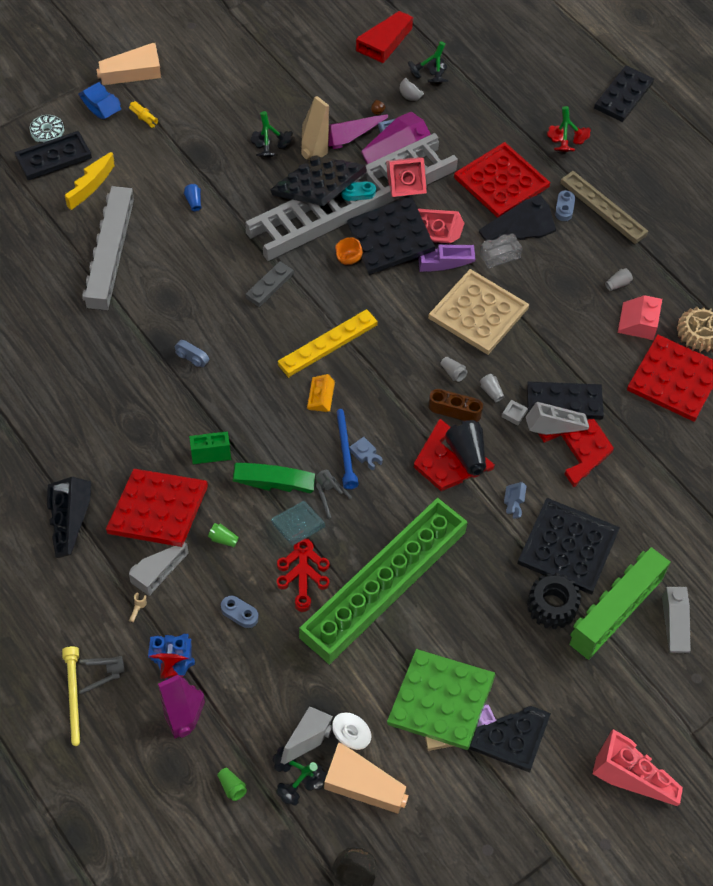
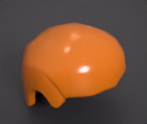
M354 237L342 239L335 246L337 259L344 265H352L362 257L363 251L360 241Z

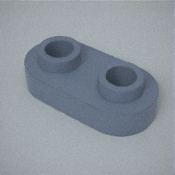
M561 191L558 195L555 216L561 221H568L572 218L575 195L572 192Z
M180 340L175 345L176 354L181 358L191 361L195 366L204 367L209 362V357L204 351L187 341Z
M228 596L222 600L221 611L224 616L244 628H252L257 624L258 612L254 607L235 596ZM233 603L234 606L229 607L228 604ZM247 613L251 614L250 617H245L244 615Z

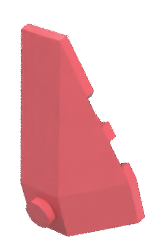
M418 209L433 242L452 243L460 238L464 221L459 211Z
M613 729L596 757L592 774L611 785L675 806L680 805L683 787L663 769L659 770L650 762L652 759L647 754L645 756L635 748L637 745L631 739Z

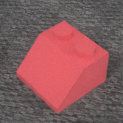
M416 157L386 161L387 177L392 197L427 193L424 158Z
M644 295L623 302L618 333L653 340L658 328L662 299Z

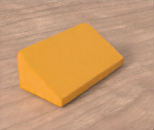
M329 374L312 377L307 404L308 410L330 412L335 381Z

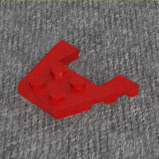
M442 419L437 422L414 462V468L440 491L463 483V480L470 477H477L468 474L457 456L441 443L446 439L445 434L447 430L451 428ZM485 457L486 468L483 472H489L494 469L495 464Z
M595 419L587 420L589 424L588 430L547 435L538 433L544 443L562 436L580 463L566 469L564 473L573 487L614 450V447Z

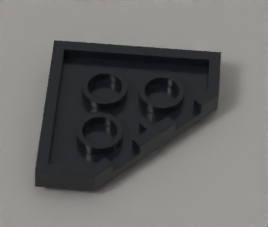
M529 706L515 714L511 713L496 719L495 722L488 725H481L477 727L469 749L530 773L551 713Z

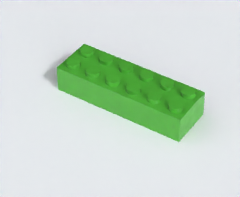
M652 547L647 552L643 551L636 559L638 562L635 565L630 564L625 570L624 577L622 579L618 577L611 586L613 588L609 592L606 590L599 598L600 602L597 605L593 604L586 612L588 615L584 619L579 618L573 627L575 629L570 635L572 639L569 645L589 660L662 582L671 562Z

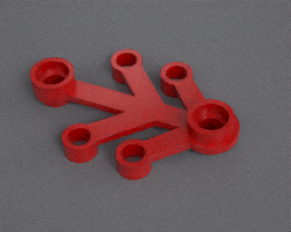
M301 538L294 543L293 552L286 558L282 557L277 561V568L280 571H286L289 565L299 558V564L285 576L282 575L277 578V587L282 590L288 588L289 583L299 575V595L295 598V608L300 612H306L311 607V599L307 595V575L317 583L319 589L325 590L329 587V578L321 576L308 565L307 557L317 564L318 570L322 572L329 569V560L321 558L313 551V543L309 539ZM303 545L307 546L305 549L300 548ZM283 562H284V563H286L287 565H286V566H280V563H283ZM321 563L327 564L325 567L320 566ZM286 581V584L282 585L279 582ZM321 581L327 582L325 585L320 584ZM305 599L306 602H305V603H301V602H299V600Z

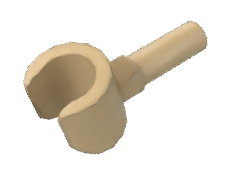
M139 593L134 595L135 606L129 619L130 622H134L140 608L146 606V595L143 600H138Z

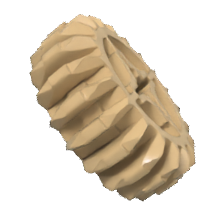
M697 306L694 310L690 308L682 314L678 321V337H681V342H686V347L691 346L693 350L699 349L700 352L703 349L706 352L710 351V349L713 350L712 310H705L704 307L699 309Z

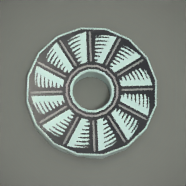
M53 115L40 116L34 119L30 125L31 136L37 142H46L61 137L65 131L63 122Z

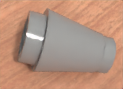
M627 268L620 269L605 282V285L609 291L629 285L630 281L633 280L632 274Z
M449 357L442 359L441 366L453 381L460 382L466 377L467 370L464 365Z
M488 374L480 380V387L494 402H499L504 398L496 376Z

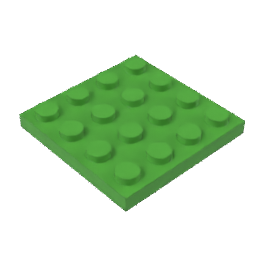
M416 649L387 723L390 726L468 750L495 679V672Z

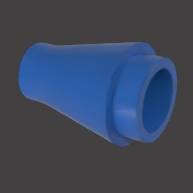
M196 184L187 185L184 188V195L191 210L199 211L202 208L201 190Z

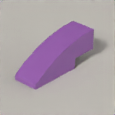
M438 245V249H435V251L418 257L420 272L439 271L475 262L474 245Z

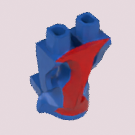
M189 634L177 637L172 635L150 637L148 658H151L154 663L158 664L161 672L160 679H170L176 675L183 677L188 668L195 665V659L192 658L191 639H189Z

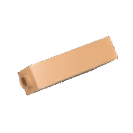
M155 43L99 61V69H96L97 77L101 79L102 85L161 78Z
M338 743L325 779L324 789L399 814L400 808H405L409 795L405 794L406 786L347 746Z

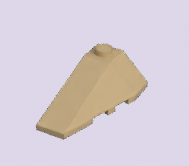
M318 96L314 98L302 125V155L308 160L315 155L323 157L328 154L329 105Z

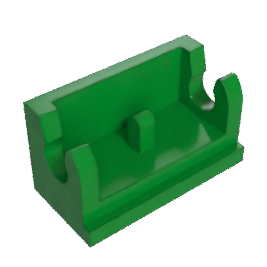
M228 431L189 436L193 464L231 460Z

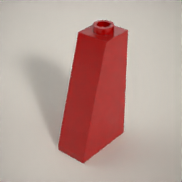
M398 11L360 35L356 39V51L384 63L412 30L413 17Z

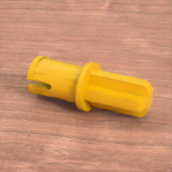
M136 101L130 103L129 109L138 116L139 120H143L151 128L155 127L152 121L157 125L158 119L149 113L147 108H143Z

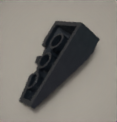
M540 194L523 201L479 229L480 235L487 244L508 242L509 239L516 238L525 240V237L533 236L535 238H542L556 232L550 207Z
M69 477L48 484L47 508L51 510L52 518L49 520L50 525L54 526L52 539L56 558L71 555L90 502L91 481Z

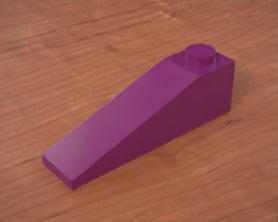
M409 112L397 117L361 151V154L366 163L370 164L431 134L424 120L413 112Z
M388 114L346 121L344 123L329 124L328 146H332L333 149L342 148V144L351 142L376 126L379 122L387 119Z
M176 675L158 683L167 724L174 738H182L189 735L195 729L205 704V699L200 689L197 690L194 685H189L188 681L183 677Z

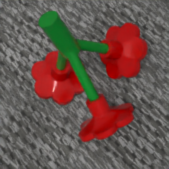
M564 106L562 107L563 121L561 125L556 127L550 126L547 135L553 142H561L560 147L554 148L555 151H575L574 148L568 146V124L574 129V144L584 143L590 137L591 129L589 127L577 128L570 121L569 107Z

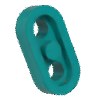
M355 182L341 192V196L347 201L372 199L376 195V186L372 182Z

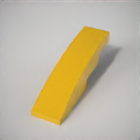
M112 152L84 168L85 175L74 182L75 188L65 194L66 205L70 210L86 200L107 178L115 166Z

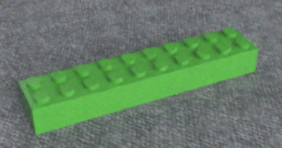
M439 498L435 499L299 628V638L330 665L465 534L467 521Z

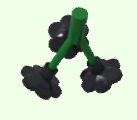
M440 41L435 54L422 63L419 62L415 65L412 61L408 62L411 72L417 79L421 78L419 70L427 64L430 74L435 75L428 82H448L447 79L441 77L447 69L444 59L440 58L445 47L444 42Z
M263 111L260 113L263 124L262 131H254L250 141L257 148L263 147V152L256 154V156H278L277 153L270 151L271 137L268 136V129L276 134L278 138L277 147L279 149H284L292 141L293 132H278L269 124L267 112Z
M281 746L277 754L272 758L275 764L274 769L278 772H288L294 766L300 769L302 774L290 785L279 783L276 794L281 797L285 804L296 806L300 795L296 792L298 785L302 782L308 791L313 789L320 790L324 786L323 782H325L327 774L323 771L321 765L314 762L303 766L295 762V758L286 764L281 763L285 748Z

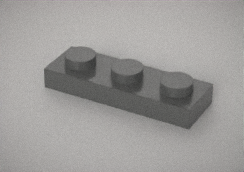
M279 261L245 294L246 299L260 307L294 275V270Z

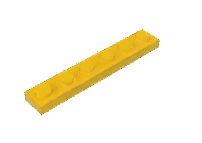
M366 309L278 360V366L289 378L377 326L378 321Z

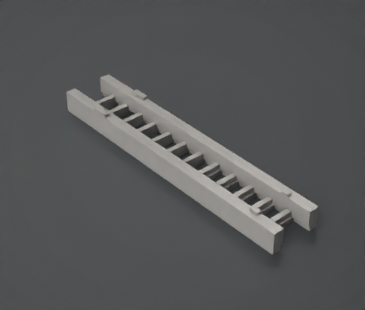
M434 133L366 165L367 172L353 183L372 182L375 184L377 192L372 199L358 200L356 202L345 200L348 205L340 208L334 201V199L341 196L340 192L327 203L333 213L328 215L320 207L321 205L291 200L246 221V234L251 239L266 231L269 233L274 241L265 244L263 247V256L269 261L346 224L350 218L380 208L403 197H392L390 186L384 188L378 180L382 176L388 179L387 160L427 156L434 163V165L429 167L424 164L427 187L428 184L455 172L458 159L455 155L442 161L435 153L439 147V137ZM312 210L318 217V220L312 222L305 213ZM297 217L303 224V227L296 229L290 221L291 219ZM282 224L289 234L281 236L275 227Z

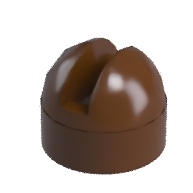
M375 100L371 106L372 113L376 115L381 114L386 108L379 100Z

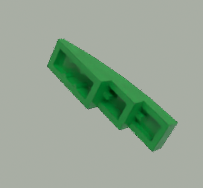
M235 463L233 481L268 491L271 488L287 492L295 489L311 494L314 490L315 473L275 465Z

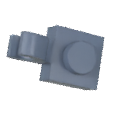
M523 482L506 486L504 503L507 505L506 513H513V519L520 518L522 515L519 504L524 503L526 485Z

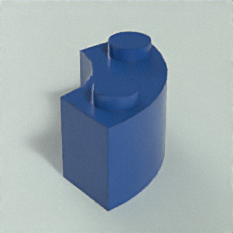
M100 82L78 93L88 109L101 119H105L121 110L118 98L108 93Z

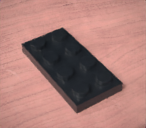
M625 65L595 103L594 109L624 122L651 87L654 78Z
M79 130L14 152L27 180L92 158L91 152Z
M527 382L528 413L536 402L584 413L587 419L603 420L602 384Z

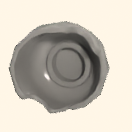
M404 78L400 83V92L406 100L417 101L423 96V91H420L407 78Z

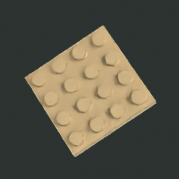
M469 269L429 313L428 318L489 355L528 310L529 304Z

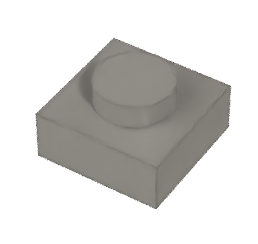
M511 400L502 413V418L519 425L526 415L528 408Z

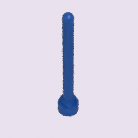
M338 409L337 419L345 474L342 478L343 487L345 489H354L359 485L358 477L353 473L344 410Z

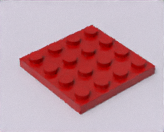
M506 142L454 173V178L497 218L523 201L543 192L550 187L551 183Z
M657 335L629 383L627 391L695 422L713 389V359Z
M133 469L107 525V534L183 547L207 490V481Z

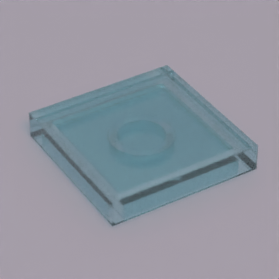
M305 501L271 519L275 528L292 546L325 528V522Z

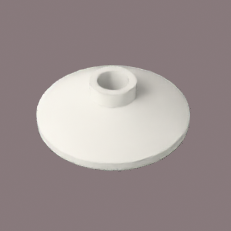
M340 713L334 718L332 729L336 738L343 745L355 750L364 749L369 745L371 732L368 725L360 717L352 713Z

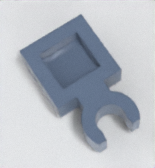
M365 437L349 447L350 452L361 463L364 461L368 462V467L371 470L375 469V465L372 462L376 461L380 465L382 464V457L376 454V448Z

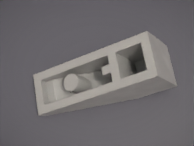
M536 402L526 416L529 431L547 435L589 429L584 413Z
M184 542L183 547L173 546L142 559L130 569V582L150 596L187 556V543Z
M666 587L662 596L669 653H690V605L687 587Z
M309 706L284 748L281 763L286 764L320 746L325 737L329 738L333 730L331 725L333 716Z

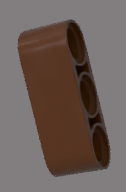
M434 389L430 393L428 407L437 414L463 421L473 420L478 422L482 416L483 403L476 398L442 389Z

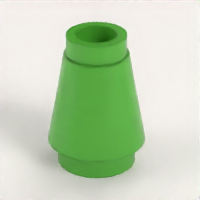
M214 523L208 535L212 539L211 541L233 548L239 539L238 536L221 523L219 525Z
M224 768L218 773L217 776L229 799L237 801L246 794L245 783L228 768Z

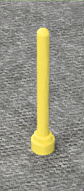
M66 647L62 649V658L67 663L71 743L73 746H78L80 744L76 662L79 659V648Z

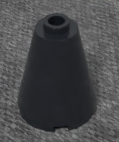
M467 420L462 422L463 425L457 427L455 424L449 428L445 438L468 474L477 476L482 474L486 468L483 428L479 422Z

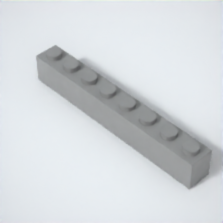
M112 186L110 193H107V206H104L103 209L104 219L100 221L101 232L97 234V247H94L93 250L94 260L90 262L91 273L87 275V289L83 291V300L86 302L87 308L109 309L134 202L132 188Z

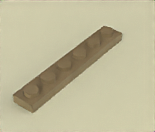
M572 171L561 179L560 184L634 244L647 236L648 230L576 172Z

